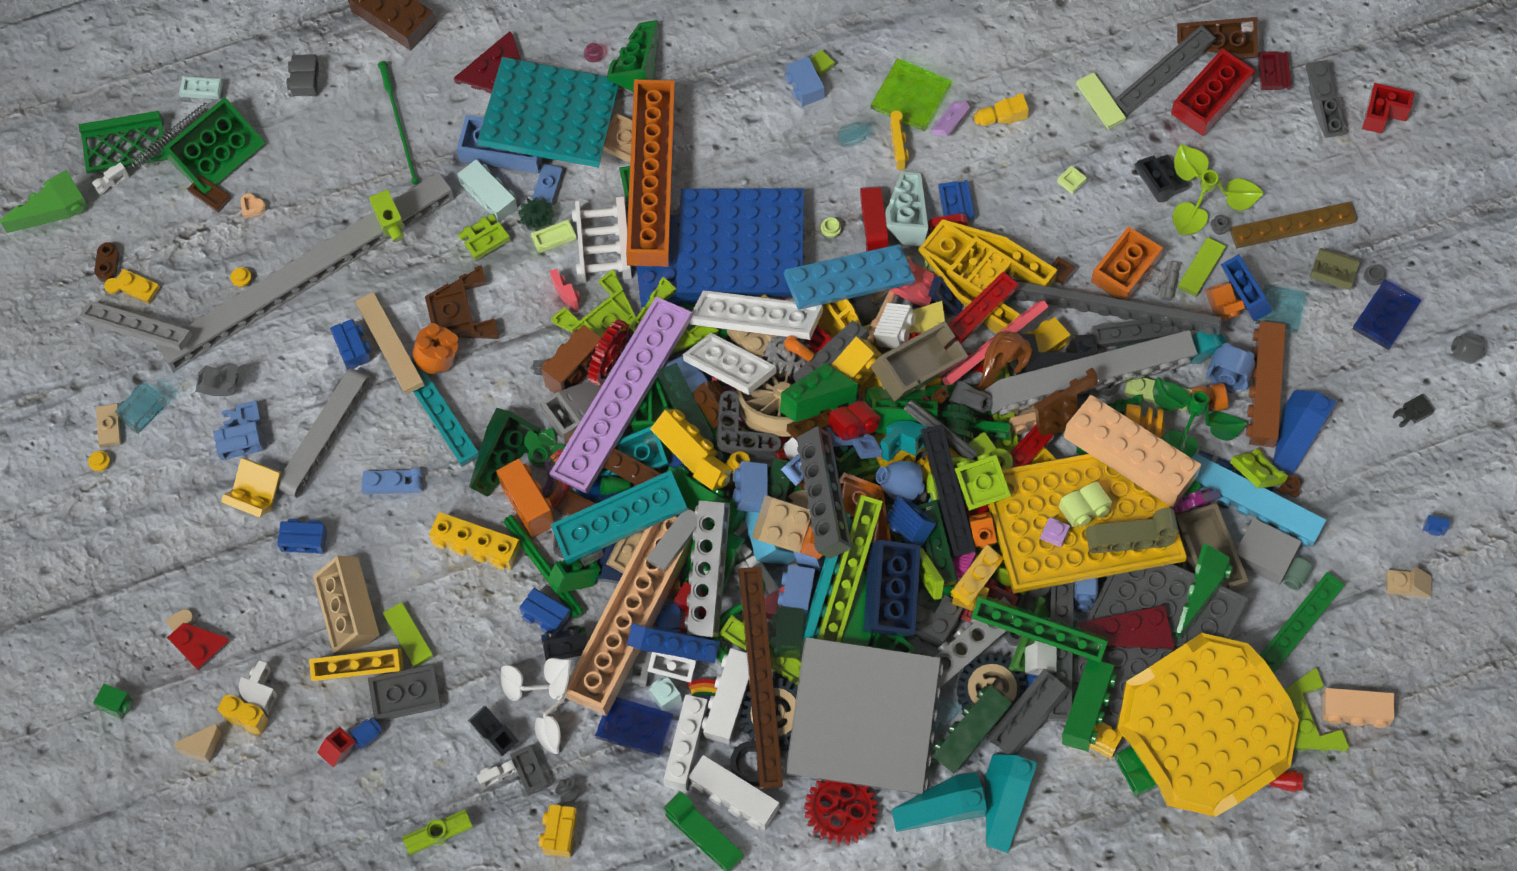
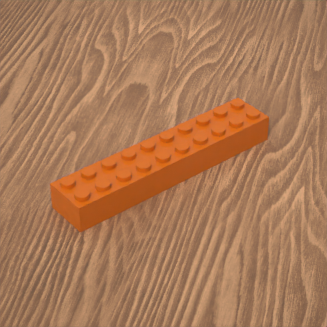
M634 79L626 248L627 266L669 267L675 80Z

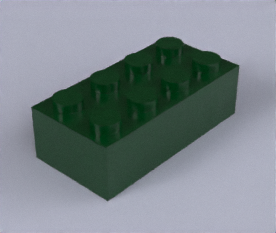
M990 685V687L984 686L976 696L979 698L976 704L971 703L962 713L965 716L962 721H955L947 731L950 734L946 740L944 738L940 739L933 748L935 751L933 757L953 774L958 772L1014 703L995 685Z

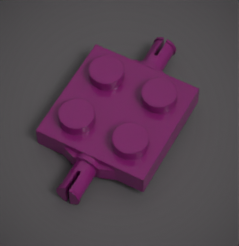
M1207 488L1191 493L1188 497L1181 498L1174 508H1170L1174 510L1175 515L1198 507L1208 506L1212 501L1221 498L1218 490L1210 491Z

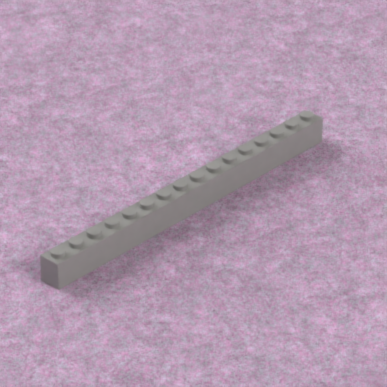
M439 172L428 176L420 184L410 187L402 195L392 198L402 218L404 226L402 231L454 200L452 189ZM372 212L366 217L358 219L350 227L340 230L332 238L322 241L314 249L307 250L296 260L289 261L278 271L271 272L260 282L253 283L250 288L242 293L235 294L232 299L224 304H219L214 310L198 317L190 325L182 327L190 330L193 335L182 351L159 344L156 347L172 372H175L391 239V236H384Z

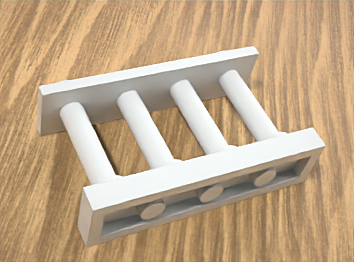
M616 197L617 205H614L613 208L583 211L580 209L579 201H575L576 209H572L573 222H577L580 263L576 264L577 276L582 278V283H587L586 273L611 271L612 269L623 272L624 279H632L631 266H627L626 257L627 217L624 197ZM607 216L618 218V223H614V226L582 229V219ZM615 234L620 239V241H616V244L586 247L583 244V237ZM610 252L621 254V259L617 260V262L585 265L584 255Z

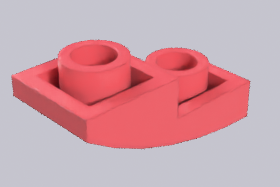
M558 269L550 270L551 281L560 298L571 309L578 311V302H581L578 290H573L572 284H566L564 275L560 276Z

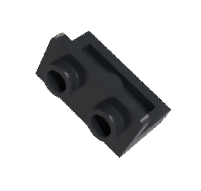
M578 625L568 627L567 630L559 632L558 630H549L541 635L546 661L550 658L567 659L581 656L588 643L585 627Z

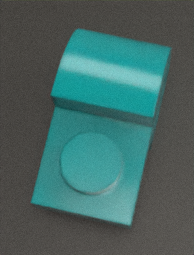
M1199 331L1193 334L1192 339L1197 355L1190 358L1191 362L1187 364H1201L1208 357L1214 355L1216 349L1220 348L1222 344L1227 343L1226 338L1221 333L1219 335H1207Z
M897 421L886 427L887 437H884L880 444L882 459L889 462L901 450L916 456L925 448L920 430L928 427L912 421Z

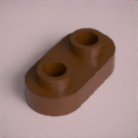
M105 242L97 249L94 272L101 282H106L117 275L120 253L114 243Z

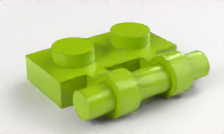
M493 214L481 217L479 222L472 226L464 227L463 231L457 234L460 241L469 238L464 242V245L475 261L510 241L509 235L499 222L491 225V223L496 221ZM483 228L485 229L484 231L478 233L477 235L475 234V233L478 232L479 230H481V229H483Z

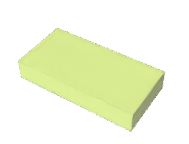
M569 219L531 233L538 253L577 239Z

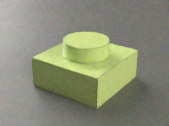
M1071 165L1058 178L1057 183L1073 195L1086 182L1087 177Z

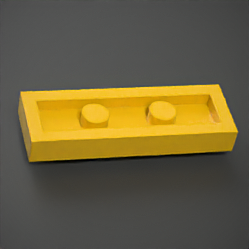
M986 545L951 590V593L966 606H969L1003 561V557L989 545Z

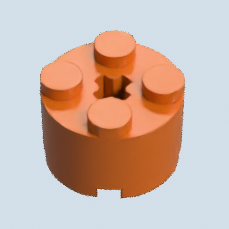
M431 323L420 330L412 351V357H414L416 366L429 374L448 371L453 365L458 349V336L447 328L438 326L435 323Z

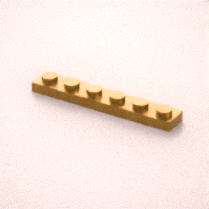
M1346 202L1233 226L1230 229V233L1237 249L1353 224L1356 222V216L1351 203Z

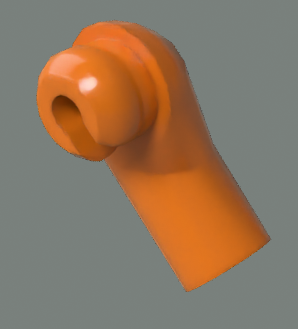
M790 335L784 341V346L788 351L799 355L806 361H810L813 358L814 353L798 342L795 336Z

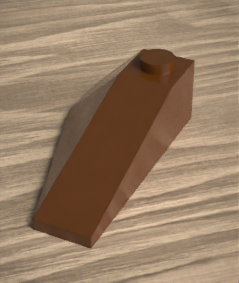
M1258 17L1177 23L1178 44L1202 25L1216 38L1215 42L1204 51L1218 54L1223 48L1238 59L1259 57L1261 22Z

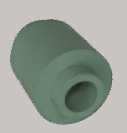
M1302 556L1293 558L1284 575L1283 583L1288 588L1299 590L1300 587L1305 585L1313 570L1310 560Z

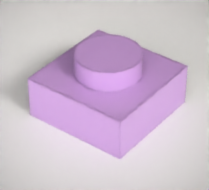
M1049 517L1040 539L1061 547L1070 525Z

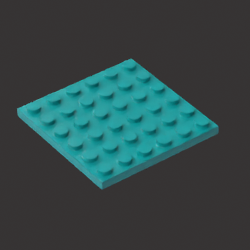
M502 57L478 137V145L599 168L619 85L609 81L607 76Z

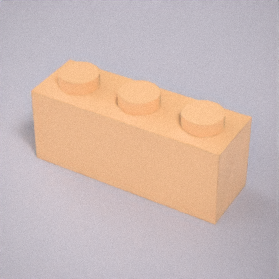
M1325 688L1322 693V721H1328L1329 724L1337 725L1345 722L1351 723L1353 726L1371 724L1376 728H1386L1394 720V693Z

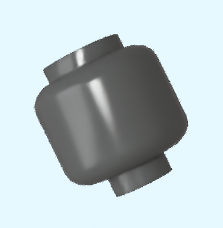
M1464 333L1454 338L1451 352H1453L1454 358L1473 364L1478 359L1483 358L1485 348L1483 347L1482 339Z

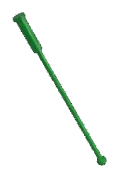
M380 61L377 65L381 72L385 90L389 93L412 176L411 183L417 185L419 179L415 175L392 93L394 89L388 71V64L386 61Z

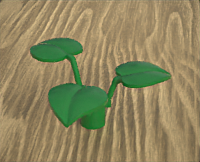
M1160 377L1156 378L1153 386L1155 403L1166 411H1174L1177 407L1183 409L1187 406L1188 412L1191 414L1183 434L1174 430L1168 431L1163 435L1162 440L1190 458L1195 455L1198 449L1196 439L1187 436L1195 416L1205 413V422L1207 426H1210L1211 434L1225 441L1233 440L1245 428L1247 422L1235 416L1222 412H1212L1209 414V397L1206 393L1195 391L1191 397H1188L1187 392L1182 387L1167 382Z

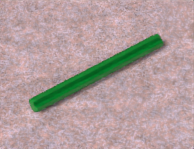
M509 515L504 519V524L514 538L519 539L523 550L548 582L553 568L513 515ZM570 591L556 593L563 604L571 609L572 616L575 619L584 614L583 608Z

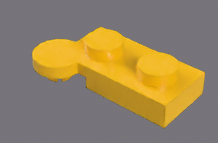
M125 269L121 271L117 278H110L104 284V288L109 294H116L121 290L125 294L149 305L160 289L157 283Z

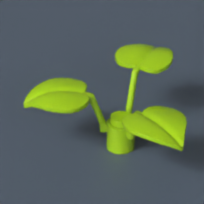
M1180 144L1174 159L1176 174L1185 181H1190L1195 176L1201 179L1200 186L1202 192L1196 206L1190 202H1183L1175 207L1172 218L1176 231L1180 235H1192L1205 227L1208 214L1205 210L1200 209L1199 206L1206 191H1213L1216 186L1219 187L1224 195H1227L1226 202L1229 207L1237 211L1251 208L1263 196V191L1257 185L1240 178L1228 181L1225 190L1221 185V181L1218 180V174L1213 170H1207L1209 161L1206 155L1197 149Z

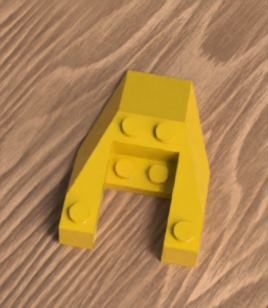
M943 219L918 249L919 253L938 276L944 279L951 292L966 307L1002 272L1008 273L1021 282L1051 287L1056 281V268L1007 237ZM1002 303L983 323L992 332L997 334L1021 314Z

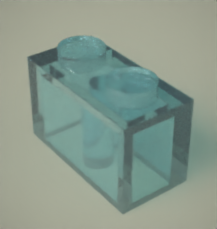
M144 381L133 390L132 394L125 401L118 405L115 413L124 424L139 434L167 405V402L162 394Z

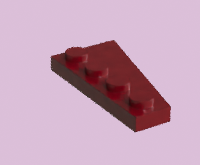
M1165 605L1076 623L1078 628L1105 636L1108 641L1106 648H1159L1175 650Z

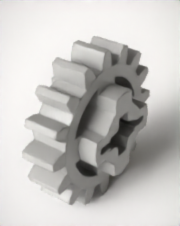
M773 336L770 342L768 341L765 356L768 357L767 362L773 363L776 368H779L780 374L786 371L787 375L790 376L792 371L796 373L808 362L785 348L784 341L787 337L777 336L776 338ZM804 339L798 340V342L804 345Z

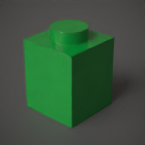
M104 683L93 703L99 710L123 719L124 715L130 711L133 699L127 692Z

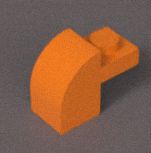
M1224 282L1205 289L1209 304L1215 316L1221 317V322L1239 316V310L1245 309L1243 300L1235 298L1231 283Z

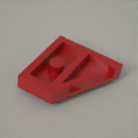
M184 622L167 637L197 670L229 642V639Z

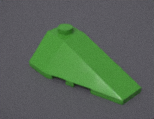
M67 170L47 180L43 184L44 188L37 194L33 192L28 196L30 198L29 201L24 205H17L0 219V223L7 233L71 218L89 208Z

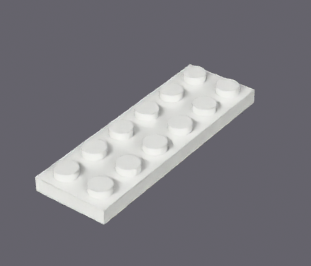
M703 290L692 311L694 316L691 318L690 324L785 337L793 335L796 338L810 340L823 313V307L818 305L798 310L794 301Z

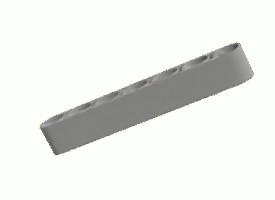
M353 368L347 370L281 474L277 486L278 490L295 498L302 494L369 387L370 376Z

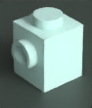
M669 677L658 679L649 689L652 699L663 714L682 702L681 694Z

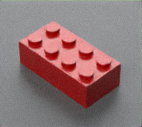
M1222 48L1175 99L1171 115L1204 136L1250 86L1255 70Z

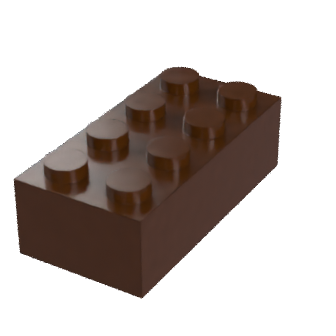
M348 0L353 13L410 51L436 25L433 11L417 0Z

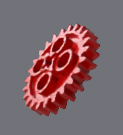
M616 319L615 322H612L611 326H608L607 332L603 333V337L599 339L595 347V353L592 355L593 359L589 363L590 368L588 369L589 374L587 377H589L588 380L600 386L607 379L625 349V345L629 342L627 340L630 336V325Z
M817 780L816 788L811 787L809 791L811 794H807L805 799L807 803H805L804 809L808 811L805 812L804 817L811 818L807 825L815 826L812 833L820 832V840L828 837V844H831L833 839L836 840L837 846H840L843 840L849 846L851 839L857 844L859 836L865 839L866 831L871 832L873 829L872 825H875L877 820L874 816H877L878 810L874 808L878 802L872 800L875 795L874 792L867 793L869 789L867 786L862 787L860 785L823 780L822 783ZM841 793H849L851 797L844 798L842 797ZM827 801L831 806L824 807L820 802ZM858 812L862 817L855 818L851 813ZM831 821H838L841 823V826L835 827L831 824Z

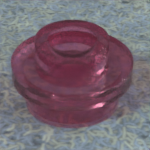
M590 43L584 49V57L589 62H598L603 58V49L596 43Z

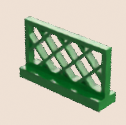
M159 111L78 124L82 137L87 174L106 171L120 162L124 167L132 166V158L129 155L135 148L143 152V149L138 146L143 137L150 140V144H152L161 135H164V121ZM158 127L159 133L154 139L146 135L151 128ZM136 131L140 135L133 143L126 137L130 132ZM111 135L120 137L114 146L106 142ZM96 138L100 142L93 150L88 146L87 139ZM123 141L131 145L125 154L117 149ZM103 144L111 148L105 157L98 153ZM115 151L123 156L119 162L112 163L109 161ZM162 153V155L150 157V160L147 159V162H144V164L168 159ZM95 155L102 159L98 166L91 167L90 161Z

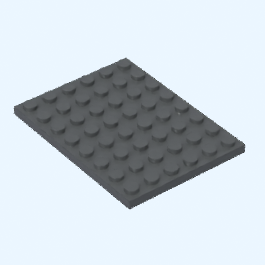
M1169 564L1108 576L1086 621L1165 605L1176 650L1200 633L1229 639L1247 602V597L1221 586L1188 631L1179 639L1176 637V631L1184 605L1189 601L1187 597L1190 584L1195 582L1196 579H1194L1195 574ZM1105 648L1101 662L1114 665V674L1117 675L1114 688L1110 687L1108 692L1111 693L1108 707L1104 706L1102 712H1105L1103 723L1111 726L1113 730L1116 729L1123 701L1122 696L1125 682L1174 650L1159 648ZM1074 653L1072 659V704L1088 658Z

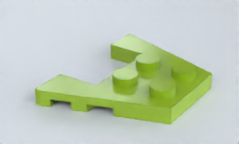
M612 269L598 280L599 285L610 295L609 298L580 321L564 307L551 317V322L571 333L576 329H580L584 324L598 336L603 337V333L607 332L608 326H611L612 322H615L616 319L628 323L630 328L636 316L623 292L615 271Z
M665 277L661 278L656 290L650 295L649 301L630 327L632 334H634L655 297L667 301L676 293V288ZM696 325L690 331L685 329L671 354L697 344L710 333L718 335L719 330L715 327Z
M1317 668L1311 670L1285 689L1299 718L1294 751L1339 750V752H1346L1349 750V746L1342 730L1319 736L1303 695L1321 690L1324 687Z

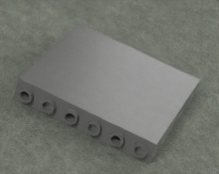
M805 638L785 774L922 794L928 785V777L925 776L926 767H930L931 754H928L929 745L933 744L934 731H931L932 722H936L937 709L934 708L935 700L939 699L940 686H937L938 677H942L943 664H940V658Z

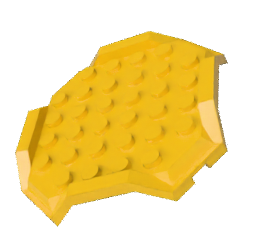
M1200 633L1125 682L1122 696L1123 701L1116 729L1132 746L1157 784L1166 806L1216 817L1239 804L1291 767L1299 718L1290 697L1265 660L1248 643Z

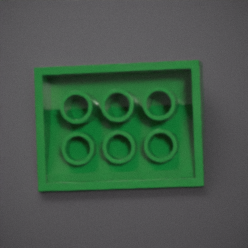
M224 97L163 147L161 152L191 183H194L200 191L206 194L212 187L202 180L199 182L197 178L200 175L212 182V184L217 185L266 143L228 99Z

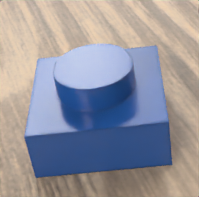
M1428 515L1424 521L1422 531H1426L1433 536H1444L1449 528L1450 520Z

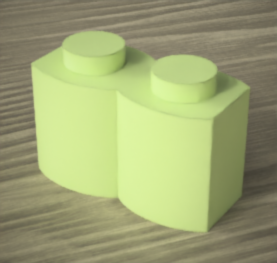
M1094 482L1061 498L1059 509L1072 527H1083L1092 518L1106 516L1110 512L1112 501L1099 482Z

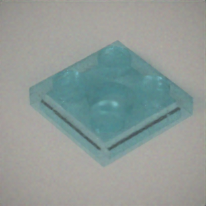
M1264 284L1262 292L1267 298L1272 312L1256 320L1255 324L1259 325L1260 321L1286 324L1285 331L1297 333L1306 293Z

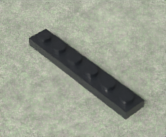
M943 424L923 428L920 431L952 556L955 558L975 553Z

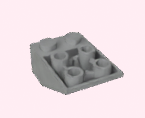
M587 381L558 391L540 402L543 415L565 445L569 442L601 386Z

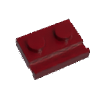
M1279 51L1259 52L1257 59L1261 90H1281V88L1290 90L1291 78L1288 51H1284V53H1279Z

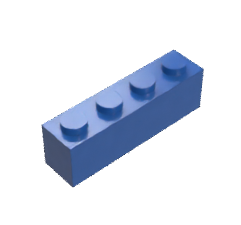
M635 623L631 625L627 645L639 650L715 663L720 644L719 641L705 636L690 635L684 632Z

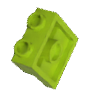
M990 453L978 456V461L970 463L969 460L956 464L955 473L959 489L962 491L968 511L1011 497L997 455L990 456Z

